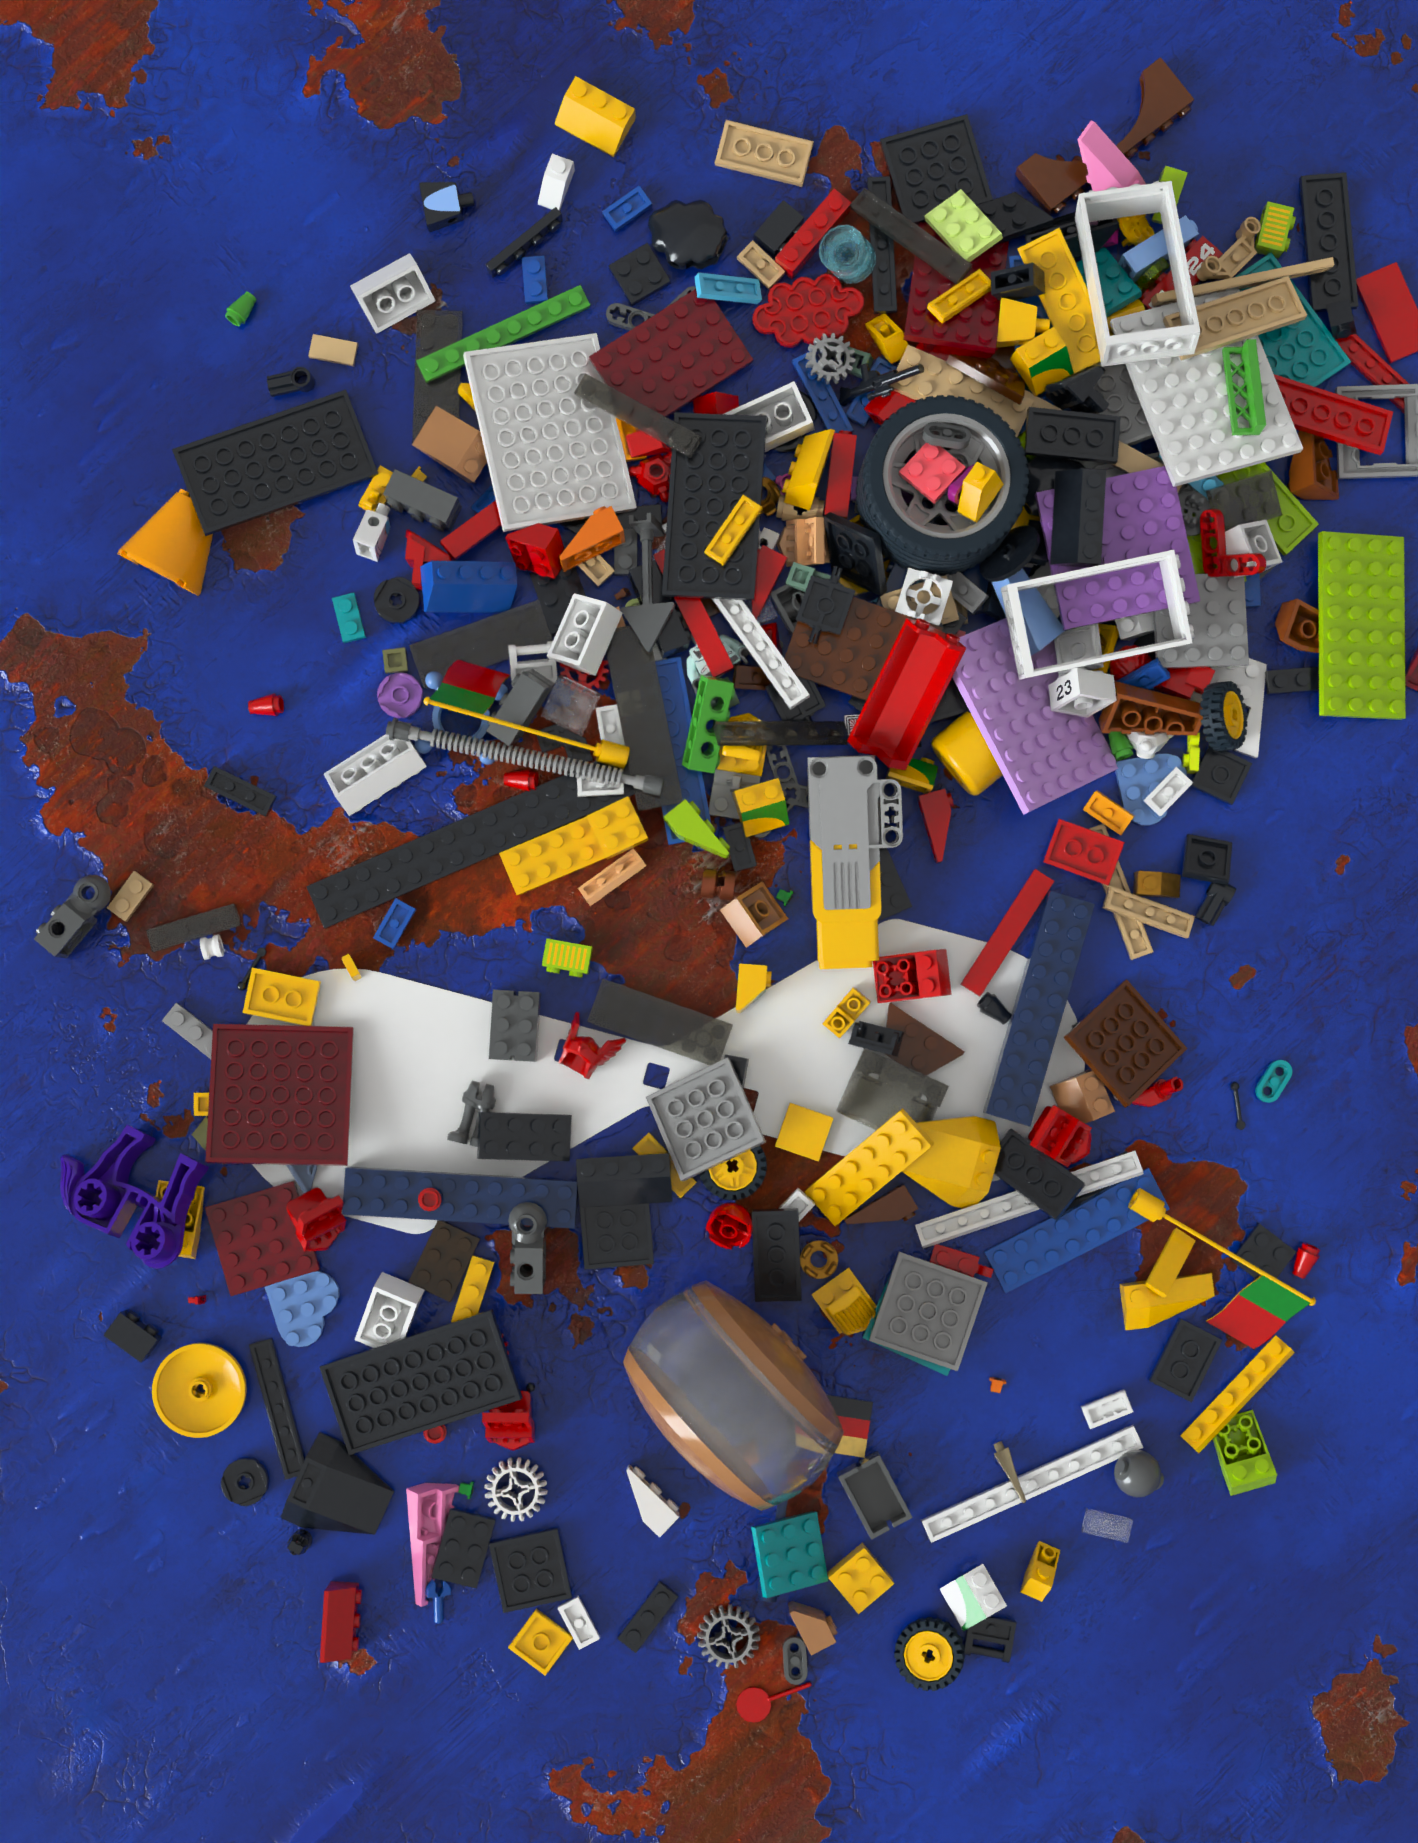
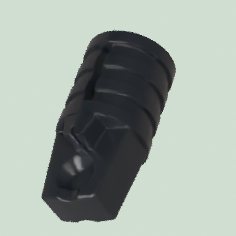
M304 1529L297 1530L288 1540L287 1549L290 1550V1553L292 1555L304 1554L312 1544L311 1534Z

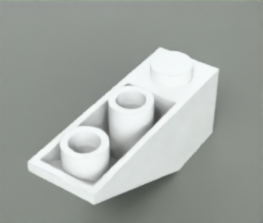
M629 1464L626 1471L642 1520L656 1535L661 1537L679 1518V1512L677 1511L679 1507L671 1499L666 1500L660 1495L662 1490L653 1482L649 1484L644 1479L646 1475L637 1466L633 1468Z

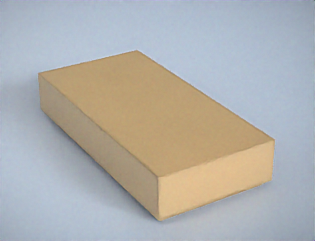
M313 334L308 356L311 359L354 367L358 343Z

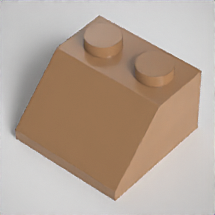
M763 881L736 897L720 910L746 948L788 920V917Z
M1091 1069L1049 1086L1057 1106L1083 1123L1094 1121L1115 1112L1103 1082Z
M791 1601L788 1603L789 1613L811 1656L836 1643L835 1635L838 1632L831 1615L826 1617L824 1611L798 1602Z

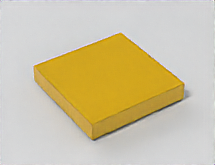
M789 1103L775 1147L819 1162L833 1117Z
M536 1608L508 1648L546 1676L573 1637L568 1631Z

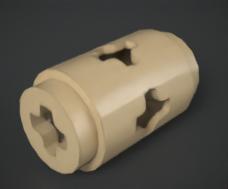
M781 495L778 499L776 517L782 518L781 520L783 521L823 517L825 501L819 500V497H814L810 511L802 512V515H797L798 512L794 510L793 505L784 503L785 495Z

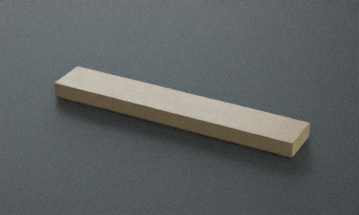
M1104 824L1090 828V830L1109 836ZM1119 860L1109 886L1102 884L1105 894L1109 886L1130 892ZM1113 912L1130 959L1133 960L1152 953L1153 949L1143 923Z

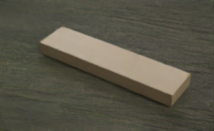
M1113 886L1108 887L1102 906L1105 910L1185 939L1189 938L1195 919L1193 915Z

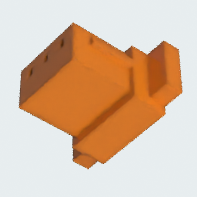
M989 1377V1381H991L990 1391L1000 1393L1003 1384H1006V1380Z

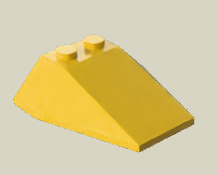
M977 1116L916 1122L934 1144L901 1172L951 1206L964 1209L978 1204L989 1193L1001 1149L996 1122Z

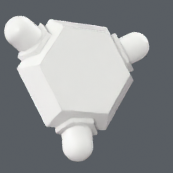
M1131 732V734H1127L1130 743L1136 750V755L1143 759L1153 758L1155 753L1160 751L1167 741L1174 736L1155 732L1154 735L1145 734V732Z

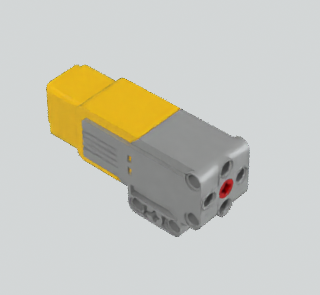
M875 755L807 758L812 912L816 918L817 960L819 968L872 967V961L879 960L878 918L881 915L879 848L897 847L903 839L901 786L896 780H877ZM887 783L892 784L894 787V793L891 796H887L884 793V786ZM889 807L895 811V814L890 817V823H896L895 827L884 826V823H889V816L884 814L885 811L889 810ZM889 830H893L896 835L895 839L888 843L885 835Z

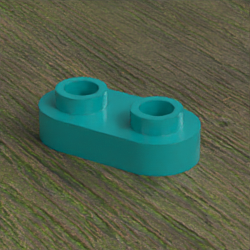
M1275 1060L1271 1062L1255 1088V1093L1262 1102L1271 1103L1276 1101L1290 1080L1292 1067L1287 1061ZM1277 1067L1282 1069L1280 1076L1275 1073ZM1265 1087L1270 1088L1269 1095L1263 1093Z

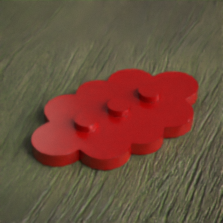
M832 274L820 275L815 280L809 277H799L792 285L778 283L770 289L768 303L758 306L753 313V325L759 333L775 334L777 342L786 348H793L802 341L814 345V338L817 337L821 341L822 334L824 333L828 338L831 337L832 333H835V339L843 336L847 332L849 318L856 317L862 312L864 297L854 287L842 288L840 280Z

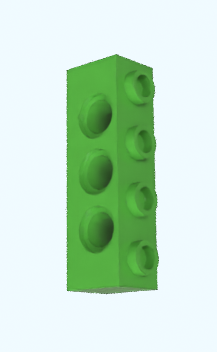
M705 675L700 677L682 765L689 770L715 773V768L719 766L720 745H723L725 740L724 727L730 717L729 704L735 694L734 683L727 679ZM718 697L717 705L711 707V701ZM713 719L712 728L707 730V722ZM708 742V743H709L708 749H707L706 751L702 752V751H701L702 745H703L704 743Z

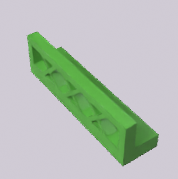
M1247 339L1242 347H1224L1222 350L1232 435H1260L1266 426L1256 339ZM1231 354H1241V364L1239 366L1230 361ZM1236 373L1244 379V384L1241 387L1237 386L1232 380ZM1238 394L1246 400L1247 405L1243 409L1235 403V397ZM1240 416L1244 417L1249 422V428H1238L1237 419Z

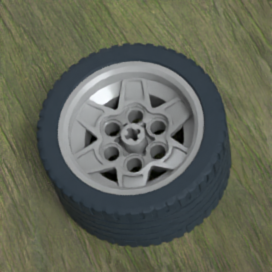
M944 395L929 396L926 399H918L914 403L910 402L906 404V407H901L896 413L890 415L888 420H885L881 428L877 430L859 471L856 487V505H858L857 512L860 515L861 525L880 534L882 555L890 558V561L894 564L897 563L902 568H912L931 574H939V576L966 571L967 568L971 569L991 556L1017 521L1028 494V462L1024 456L1025 451L1021 447L1019 438H1016L1014 430L1010 429V425L1003 421L1002 417L998 413L995 414L989 407L987 409L984 407L985 405L975 403V400H967L965 397L960 396L958 398L953 395H947V397H944ZM930 422L956 425L968 429L971 433L968 447L959 450L951 448L947 452L966 466V468L979 462L995 470L1004 484L977 523L957 512L958 505L948 499L947 491L935 504L932 503L933 508H925L922 505V501L930 500L899 476V471L907 464L905 462L926 443L923 439V431L925 425ZM901 490L914 496L909 507L902 497ZM945 504H953L956 511L949 512L945 508ZM937 515H940L948 525H936L929 522Z

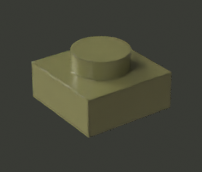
M405 647L382 650L386 674L409 671Z

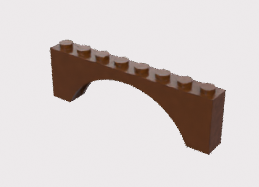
M1161 57L1142 71L1139 78L1141 87L1139 116L1131 131L1116 145L1127 159L1133 157L1138 152L1137 148L1142 144L1145 146L1150 144L1156 138L1155 134L1159 131H1167L1174 124L1173 121L1176 118L1180 117L1182 119L1192 110L1190 107L1194 98ZM1035 153L1020 164L1015 173L1016 177L1043 211L1049 215L1054 212L1056 214L1060 213L1067 206L1066 203L1069 200H1077L1078 195L1084 193V189L1091 185L1086 179V175H1088L1087 165L1082 160L1059 161Z

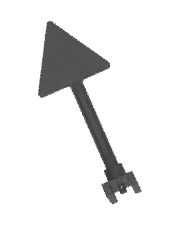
M647 513V520L640 521L634 515H629V525L640 535V542L642 543L643 604L622 607L621 611L645 650L650 653L675 604L673 602L653 604L652 542H654V537L664 536L662 524L654 515Z

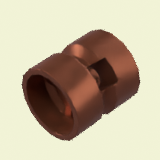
M704 868L701 897L713 899L715 896H718L720 900L732 901L736 872L723 870L721 873H718L717 869ZM717 882L724 884V886L717 887Z

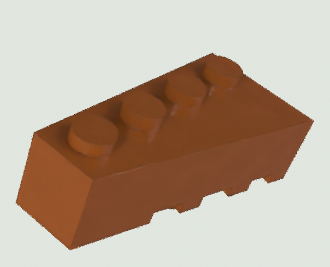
M1114 681L1117 701L1103 708L1098 720L1102 733L1116 731L1122 734L1145 732V734L1154 735L1155 732L1167 733V735H1197L1202 725L1201 720L1203 716L1200 715L1202 707L1199 702Z

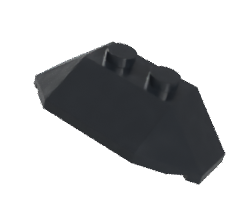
M1076 212L1053 218L1052 226L1027 233L1024 236L1026 243L1060 228L1073 258L1082 257L1075 222ZM1116 218L1089 222L1094 252H1098L1119 228V222Z

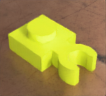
M1200 733L1187 736L1188 749L1182 757L1183 767H1186L1187 774H1195L1199 771Z

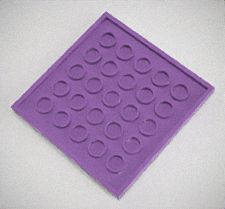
M1165 466L1106 478L1100 565L1174 550L1175 555L1178 554L1181 567L1178 569L1179 577L1183 578L1185 583L1184 601H1187L1188 604L1200 602L1177 487L1172 486ZM1054 489L1035 493L1049 565ZM1159 562L1054 584L1063 631L1168 609ZM1050 565L1052 575L1089 568Z

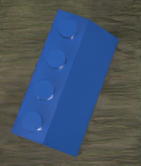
M430 561L420 566L424 612H510L517 588L515 562Z

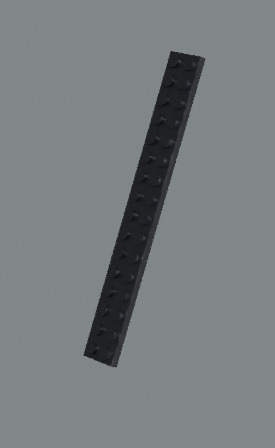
M644 741L629 746V757L623 774L635 777L636 774L656 776L654 764ZM597 761L592 762L595 763L594 768L596 767V764H600V769L602 768V765H606V770L608 766H611ZM569 772L568 776L562 775L537 786L536 790L525 791L306 887L324 929H327L493 857L505 850L583 818L627 796L636 795L642 792V790L634 788L633 785L624 784V795L578 797L576 773L574 777H570Z

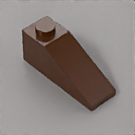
M902 1183L850 1214L844 1221L846 1224L899 1221L900 1219L907 1221L916 1215L914 1211L918 1207Z

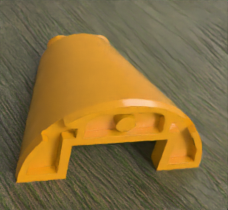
M180 489L179 493L176 492L119 549L117 554L164 576L183 589L199 596L213 534L205 536L189 493Z

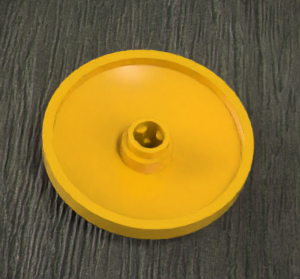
M208 1343L188 1344L173 1351L158 1367L152 1384V1399L161 1420L173 1431L193 1438L209 1437L230 1426L242 1411L247 1394L245 1375L238 1361L225 1349ZM200 1384L203 1385L205 1392L199 1391L198 1387Z

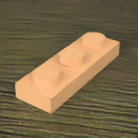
M633 848L580 886L578 890L591 906L646 867V864Z

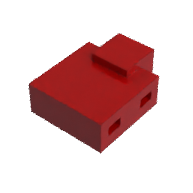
M1209 667L1168 668L1167 670L1170 672L1171 678L1153 688L1168 695L1190 700L1193 692L1201 695L1204 693V688L1210 684L1216 670Z

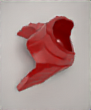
M576 1012L558 1063L580 1073L584 1078L590 1079L597 1066L604 1065L610 1058L616 1056V1053L621 1050V1046L626 1042V1039L608 1040L600 1048L592 1037L577 1036L579 1012Z

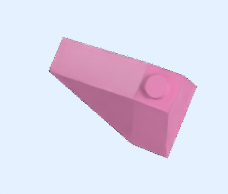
M1090 121L1079 136L1078 143L1082 161L1087 165L1088 175H1086L1088 183H1091L1092 191H1102L1111 187L1124 188L1133 184L1145 185V181L1132 163L1094 121Z

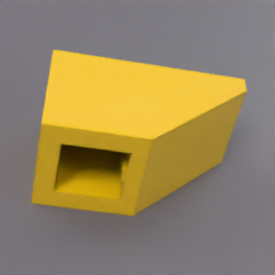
M1038 1541L1024 1574L1021 1593L1041 1602L1053 1585L1060 1554L1059 1549Z

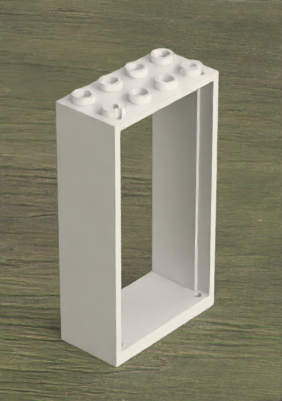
M1156 181L1145 185L1133 184L1124 188L1111 187L1102 191L1089 190L1087 193L1079 194L1075 222L1101 366L1194 354L1200 336V327L1172 181ZM1160 212L1182 326L1110 336L1089 222Z
M1170 550L1003 586L1001 593L1019 680L1191 644L1192 638H1194V629L1192 624L1188 622L1187 615H1190V608L1188 602L1184 601L1183 597L1185 583L1183 578L1179 577L1178 569L1181 567L1178 554L1175 555V551ZM1159 562L1174 640L1037 669L1033 668L1018 594L1019 591Z

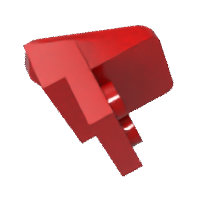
M407 529L405 535L407 538L405 560L413 568L412 584L417 591H422L420 566L430 561L454 560L446 552L410 529Z
M1055 1105L1052 1107L1047 1106L1028 1135V1139L1031 1140L1029 1145L1064 1166L1069 1167L1070 1164L1076 1163L1090 1153V1131L1092 1128Z
M314 1188L287 1203L286 1210L296 1228V1235L304 1252L308 1250H327L339 1233L344 1231L346 1219L342 1215L344 1202L339 1195L332 1199L327 1198L320 1188Z
M521 1391L523 1397L521 1400L491 1409L489 1412H482V1423L486 1427L485 1438L489 1443H496L512 1451L529 1443H535V1424L531 1413V1395L528 1391Z

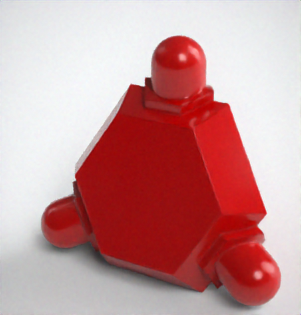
M672 451L663 456L658 454L640 461L638 466H631L628 469L630 476L636 477L637 482L651 494L659 495L663 502H668Z

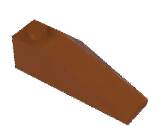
M1299 430L1298 436L1303 450L1300 453L1293 454L1289 470L1290 481L1288 483L1290 492L1303 500L1339 499L1336 470L1332 471L1329 458L1333 457L1332 451L1328 449L1323 437Z
M1298 598L1283 602L1275 621L1280 641L1299 651L1319 653L1318 609Z

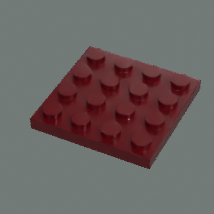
M295 1181L205 1207L230 1296L321 1269L316 1251L308 1250L304 1252L296 1235V1228L286 1210L287 1203L299 1197Z

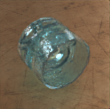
M838 225L830 229L823 236L819 245L821 262L840 281L847 284L858 283L866 279L876 264V253L873 246L855 227Z

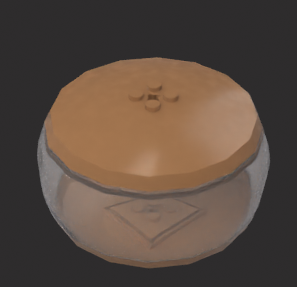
M705 1280L671 1295L651 1311L632 1339L625 1354L623 1364L629 1380L646 1412L681 1456L716 1487L730 1496L762 1511L798 1495L812 1485L827 1467L839 1446L844 1431L824 1389L803 1361L807 1356L798 1346H795L790 1336L784 1330L782 1331L776 1323L770 1325L744 1303Z

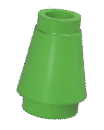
M246 291L244 295L226 309L225 317L238 327L241 324H245L257 299Z
M1116 731L1108 733L1111 754L1115 757L1116 761L1127 759L1133 755L1132 750L1134 748L1125 734Z

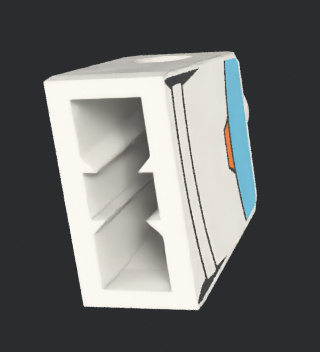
M378 503L375 511L366 510L353 538L357 555L378 562L390 531V522L387 517L390 507Z

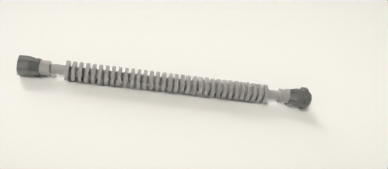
M395 717L392 721H388L386 727V735H389V740L392 741L394 739L408 742L409 740L418 741L419 739L430 741L431 747L436 745V748H441L442 745V749L446 750L448 746L449 751L453 749L454 752L459 750V753H464L465 750V754L468 755L471 751L472 756H475L477 752V757L482 755L483 758H487L488 756V759L492 760L494 756L496 761L500 757V762H504L506 758V763L511 761V764L515 765L517 762V765L521 766L523 762V767H527L529 763V768H533L535 764V769L537 770L541 766L542 771L546 768L547 772H550L552 769V773H556L558 769V774L562 775L564 770L565 776H568L570 772V777H574L576 773V778H580L581 775V779L585 780L587 775L588 781H591L593 777V782H597L599 778V783H603L605 779V784L607 785L609 781H611V786H614L615 782H617L616 787H620L621 783L633 785L634 788L641 789L644 793L661 796L664 778L648 774L646 776L637 774L636 777L623 774L624 769H620L619 773H617L618 768L614 767L612 772L611 766H608L606 770V765H602L600 769V764H596L594 768L595 763L592 762L590 766L588 761H585L583 765V760H579L577 764V759H573L571 763V758L569 757L565 761L566 757L564 756L560 759V756L556 755L554 759V754H550L548 758V753L546 752L542 756L541 751L537 753L536 750H532L531 753V749H526L525 752L523 747L519 751L518 746H515L513 750V745L508 747V745L503 744L502 746L500 742L496 745L495 741H492L490 745V740H486L484 744V739L479 740V738L475 737L473 740L472 736H469L467 739V735H463L461 738V734L458 733L455 737L453 732L451 734L449 731L444 733L443 730L438 732V729L435 728L432 733L422 731L421 728L412 726V723L399 721Z

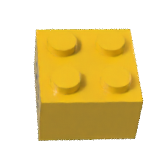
M628 796L587 815V819L607 860L649 840Z
M863 1542L827 1572L830 1581L858 1614L894 1585L893 1578Z

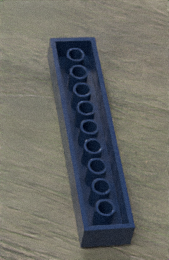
M1053 891L1047 892L983 1113L1031 1126L1095 904Z
M346 1167L342 1215L509 1225L508 1219L512 1209L520 1203L531 1202L540 1206L545 1212L547 1218L546 1227L575 1229L578 1186L577 1180ZM426 1188H435L441 1194V1204L434 1211L423 1210L418 1203L420 1192ZM523 1218L521 1220L524 1226L533 1225V1221L530 1218Z

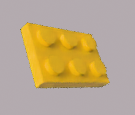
M252 968L242 1013L312 1026L321 982Z

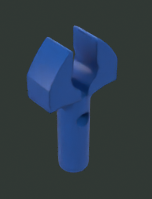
M432 1579L426 1586V1596L434 1599V1622L440 1624L443 1622V1599L445 1596L451 1595V1588L446 1581L441 1580V1589L437 1594L435 1591V1581Z

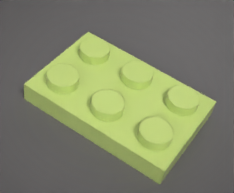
M961 189L924 215L925 221L965 265L1003 239L1002 233Z

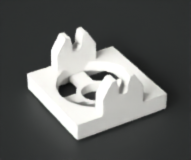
M908 568L895 611L915 619L921 618L930 624L939 626L953 581L926 571ZM925 579L923 588L917 591L909 589L910 585L915 581ZM932 581L939 587L941 598L933 596L930 591ZM922 590L929 592L931 596L930 601L926 604H921L917 600V594ZM906 596L915 599V602L918 604L916 611H912L908 606ZM930 603L939 605L932 613L922 614L924 607Z

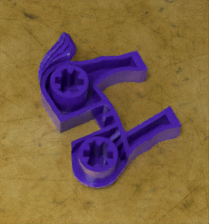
M126 1125L118 1139L102 1153L98 1162L86 1174L84 1163L69 1154L62 1155L60 1158L61 1196L67 1210L78 1221L108 1235L120 1238L138 1205L144 1211L126 1243L127 1247L133 1250L134 1254L145 1265L154 1269L164 1268L177 1259L183 1246L187 1212L194 1199L196 1187L201 1178L206 1174L208 1166L180 1153L161 1200L147 1191L128 1184L130 1170L134 1162L156 1140L154 1137L132 1126Z

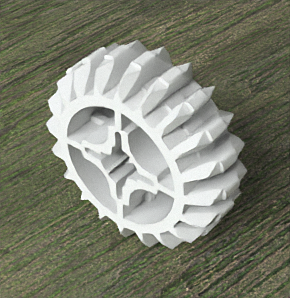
M521 1457L517 1458L516 1464L513 1463L512 1458H508V1466L503 1461H500V1469L497 1467L492 1468V1472L496 1476L490 1474L487 1476V1479L492 1483H487L484 1487L487 1490H491V1492L485 1494V1498H493L488 1503V1506L497 1505L494 1513L498 1514L502 1510V1519H505L507 1514H511L510 1519L513 1522L516 1515H519L520 1521H524L525 1512L529 1518L533 1517L531 1509L539 1512L540 1506L537 1503H545V1499L540 1495H547L548 1492L546 1489L541 1488L547 1485V1481H539L544 1476V1473H535L538 1465L535 1464L532 1469L529 1468V1459L526 1460L525 1465H522ZM516 1471L529 1476L532 1482L520 1480ZM509 1472V1485L504 1486L502 1489H497L499 1479ZM514 1482L518 1487H521L518 1496L511 1492ZM535 1489V1496L532 1501L523 1506V1494ZM500 1496L511 1498L516 1507L504 1503Z

